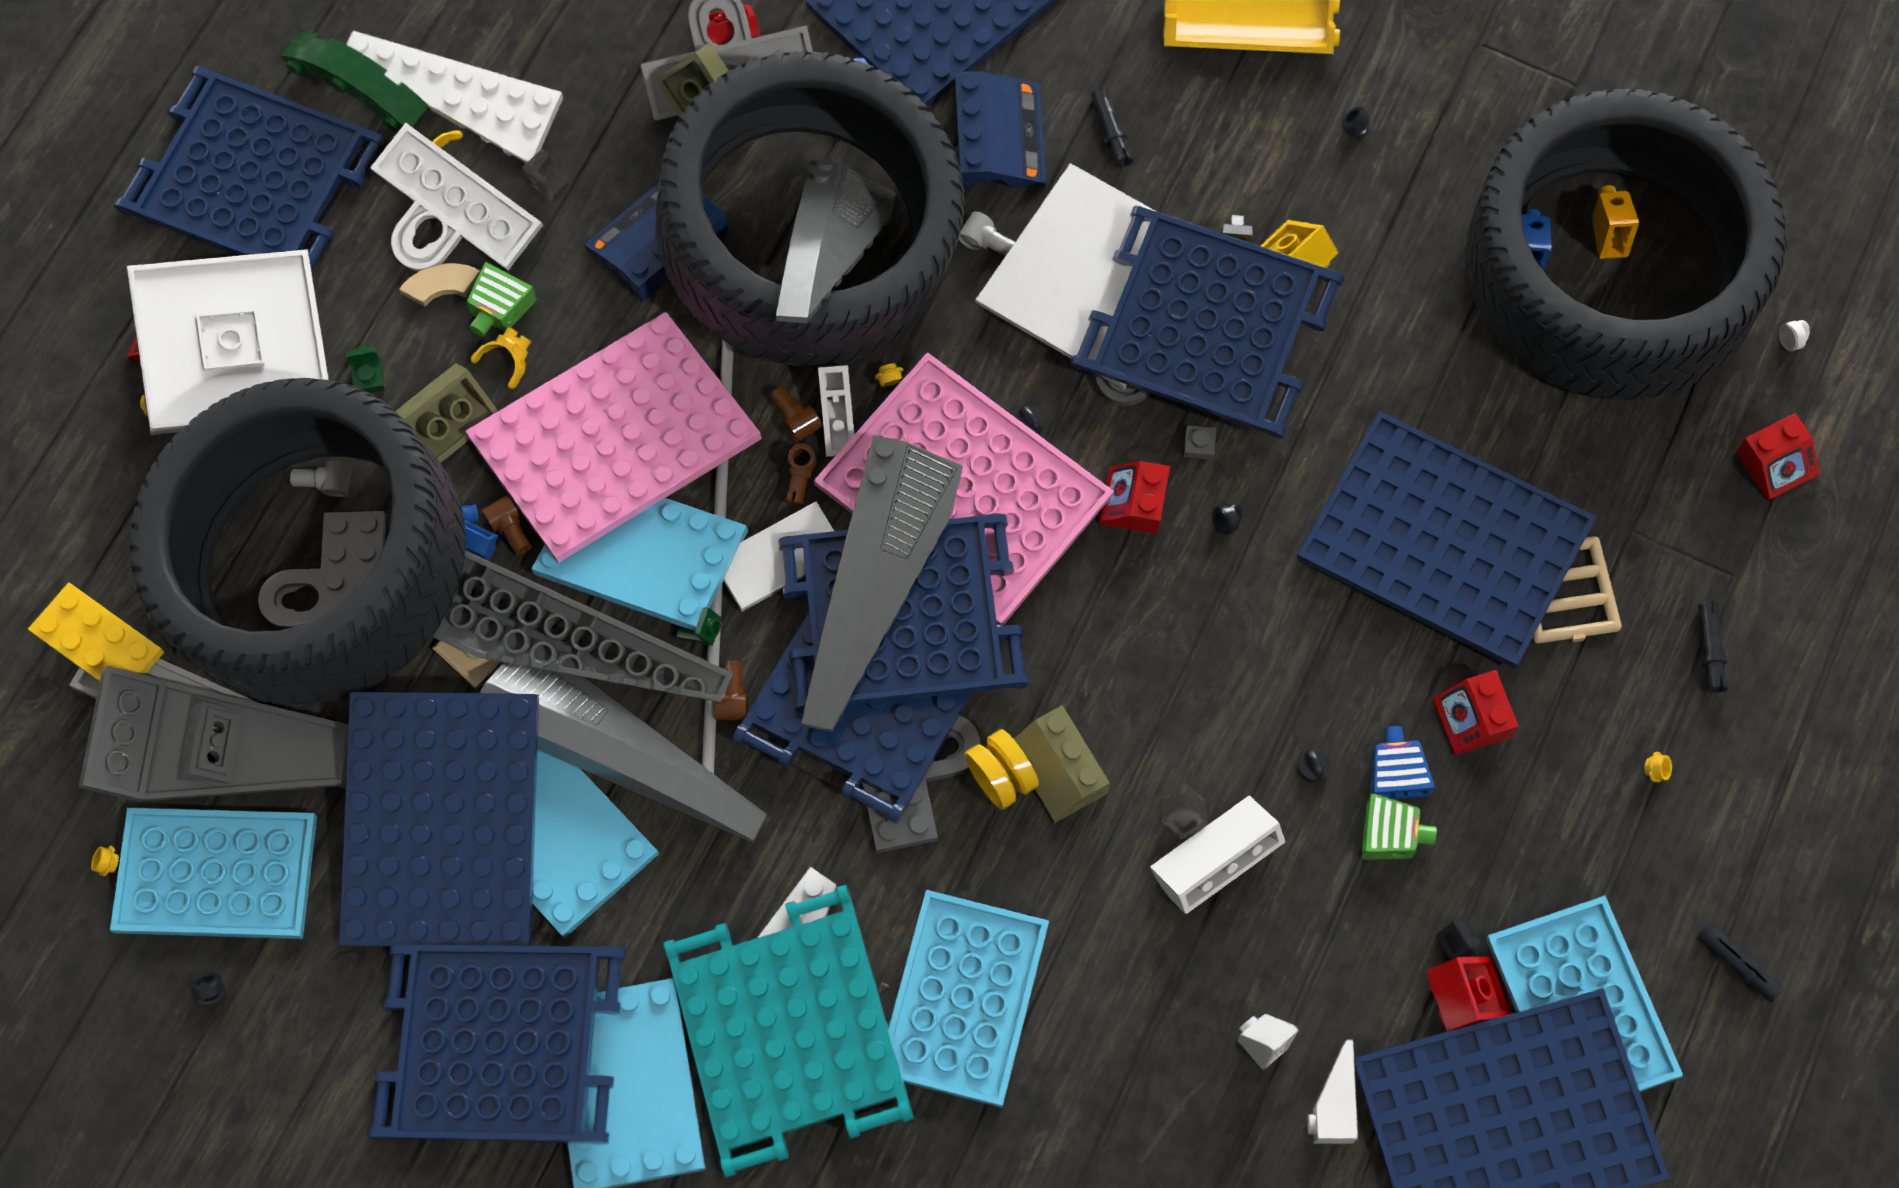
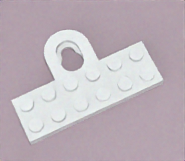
M407 123L403 125L371 166L375 173L414 201L413 205L396 225L391 240L395 256L404 266L411 270L421 271L428 267L442 264L462 238H465L506 270H509L543 226L539 220ZM429 218L440 220L443 225L441 237L437 241L429 243L423 249L415 248L412 242L416 235L417 227Z

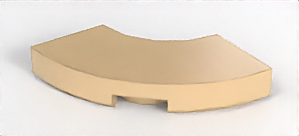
M439 264L414 274L399 290L401 294L423 306H426L433 299L442 295L456 294L466 297L475 285L480 270L463 264Z

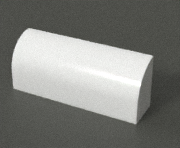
M1248 796L1154 863L1150 868L1166 894L1187 914L1284 844L1285 839L1279 822L1252 797Z

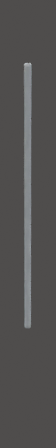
M722 340L720 382L732 394L734 345L732 346ZM728 460L716 467L714 515L726 518ZM723 583L710 607L720 617ZM720 632L716 636L713 646L708 645L707 661L716 666H719ZM705 699L702 766L714 774L716 739L715 701Z

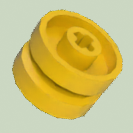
M999 729L987 737V748L977 744L964 753L966 764L976 782L990 801L1000 810H1004L1016 802L1015 790L1026 795L1039 786L1037 775L1028 758L1015 740L1003 729Z

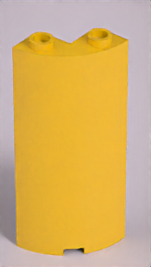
M1165 0L1164 46L1333 54L1334 46H1339L1340 29H1335V23L1333 22L1334 13H1339L1340 0Z

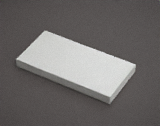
M817 502L810 504L740 543L724 578V583L741 611L750 608L783 589L785 575L783 554L779 550L778 544L780 538L834 531ZM803 548L794 550L797 581L806 577Z

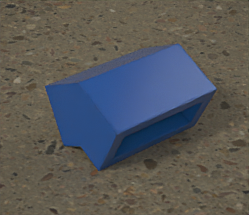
M465 520V551L489 561L497 548L495 543L498 535Z

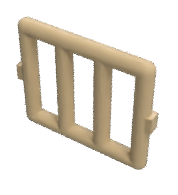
M1586 537L1580 550H1590L1593 565L1570 568L1563 581L1597 577L1600 593L1552 600L1546 613L1604 605L1608 621L1543 630L1540 623L1532 638L1535 643L1565 639L1579 642L1584 641L1586 636L1618 632L1621 629L1622 624L1598 537Z

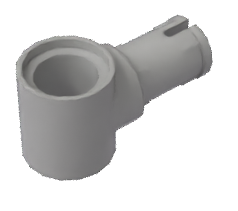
M976 211L972 212L960 231L958 238L969 249L990 248L1005 257L1015 244V241L996 232L994 223L988 216Z
M327 461L324 467H318L317 469L293 468L290 474V481L294 487H316L325 495L346 497L349 494L352 465L341 461Z

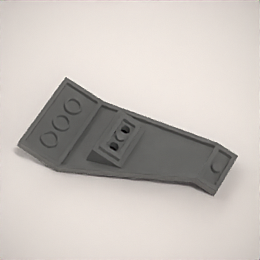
M106 665L102 668L79 788L139 802L323 787L346 789L349 724L181 685ZM213 724L219 726L220 733H216L213 730ZM208 753L214 756V763L208 761Z

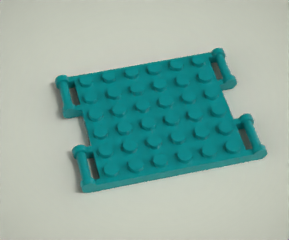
M847 885L837 887L835 892L797 904L795 901L786 903L785 906L791 922V928L744 943L732 945L726 923L716 925L714 930L675 942L672 939L664 942L725 1177L736 1175L738 1170L776 1158L779 1161L789 1158L784 1133L841 1115L845 1117L850 1138L860 1136L862 1131L903 1119L905 1122L914 1119ZM835 904H842L844 911L802 924L801 915ZM720 941L721 950L681 962L680 953ZM897 1098L898 1107L860 1119L856 1118L855 1111ZM773 1138L774 1146L735 1158L732 1156L731 1150Z

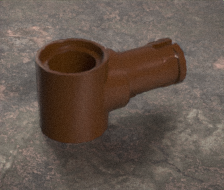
M784 386L776 388L771 393V399L783 413V424L796 443L822 427V423L810 405L804 407L801 403H797Z
M797 444L788 453L790 465L787 475L790 479L784 502L792 505L795 502L796 505L802 506L807 481L811 480V475L817 467V459L809 445ZM806 454L810 456V461L806 465L799 466L795 464V460L799 455Z
M508 495L481 510L493 532L504 535L517 556L531 549V544L519 526L521 516Z
M739 661L725 662L724 669L735 675L722 702L715 701L716 721H743L748 714V695L744 693L745 690L742 688L743 665Z

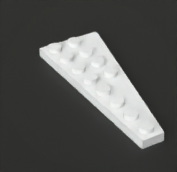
M356 31L352 32L346 45L361 52L388 70L384 74L397 85L400 82L405 83L429 105L433 112L463 129L467 128L479 135L483 141L493 143L503 149V152L507 155H513L524 161L526 166L533 168L562 102V92Z

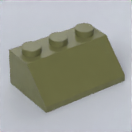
M709 43L655 80L680 117L681 113L686 111L685 108L695 96L698 97L712 81L715 82L718 77L728 72V69L712 44Z
M455 363L397 409L396 412L411 426L422 442L441 463L469 441L466 430L495 414L498 410L469 370Z
M1063 705L1033 721L1014 738L1037 775L1039 786L1034 790L1054 823L1108 794L1110 782Z

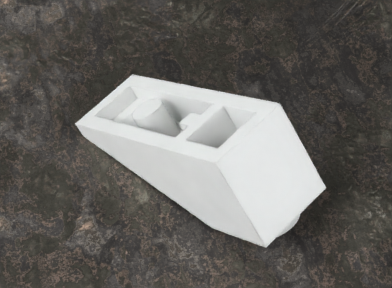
M848 363L818 366L826 457L836 456L854 436Z
M1264 1014L1258 1020L1253 1016L1240 1027L1243 1033L1240 1035L1238 1042L1264 1070L1288 1050L1298 1029L1292 1024Z
M1346 1040L1313 1109V1114H1308V1133L1314 1134V1143L1353 1144L1357 1139L1353 1040Z

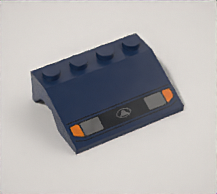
M984 71L956 72L955 93L959 167L963 179V189H968L977 181L1001 180L1010 187L1046 186L1040 84Z
M659 183L584 244L607 269H614L630 285L641 302H644L669 281L662 265L663 260L659 256L658 238H656L655 220L657 219L655 211ZM702 194L704 210L715 235L720 239L728 232L726 215Z

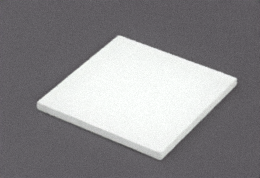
M1070 163L976 298V304L1072 359L1074 355H1077L1090 321L1088 318L1091 311L1097 310L1113 316L1132 267L1117 264L1112 258L1115 251L1120 249L1132 219L1130 213L1133 206L1153 209ZM1142 222L1130 252L1131 254H1138L1150 222ZM1107 326L1100 327L1088 359L1096 360L1108 330ZM1103 377L1122 389H1125L1127 384Z
M308 250L127 266L151 435L180 432L181 428L189 425L191 419L197 417L203 410H208V407L213 403L229 397L234 392L251 388V386L288 378L328 380Z

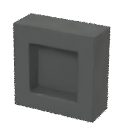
M1187 425L1184 457L1213 460L1216 428Z

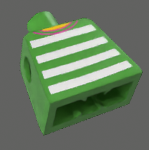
M486 262L467 301L469 310L475 317L469 328L482 337L485 336L491 325L505 332L508 327H512L536 302L537 299L533 286Z
M1370 794L1366 802L1361 859L1412 858L1416 852L1417 843L1435 844L1437 828L1435 826L1419 824L1420 809L1418 807L1380 795Z

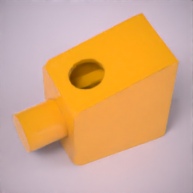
M1604 186L1598 190L1599 196L1592 216L1599 259L1628 257L1639 225L1630 194L1626 191L1616 192L1614 186Z

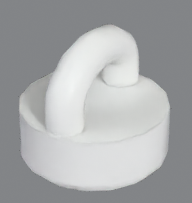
M1800 320L1781 325L1779 339L1786 350L1792 352L1806 345L1810 333L1808 323Z

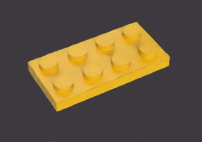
M69 582L28 628L32 634L98 682H100L102 668L106 665L146 675L164 653L159 646Z

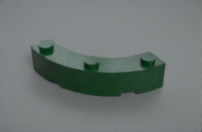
M301 31L280 56L286 62V67L293 74L322 80L329 83L338 92H346L381 117L383 124L394 132H399L405 123L413 127L429 107L405 83L400 82L397 85L384 74L388 70L336 39L330 38L328 41L321 40L322 37L318 33Z

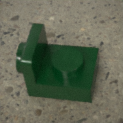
M360 346L352 351H347L346 355L351 367L353 386L368 393L385 390L381 358L376 347Z
M703 607L696 630L693 631L680 626L676 637L681 641L713 646L715 638L721 629L722 617L712 609Z

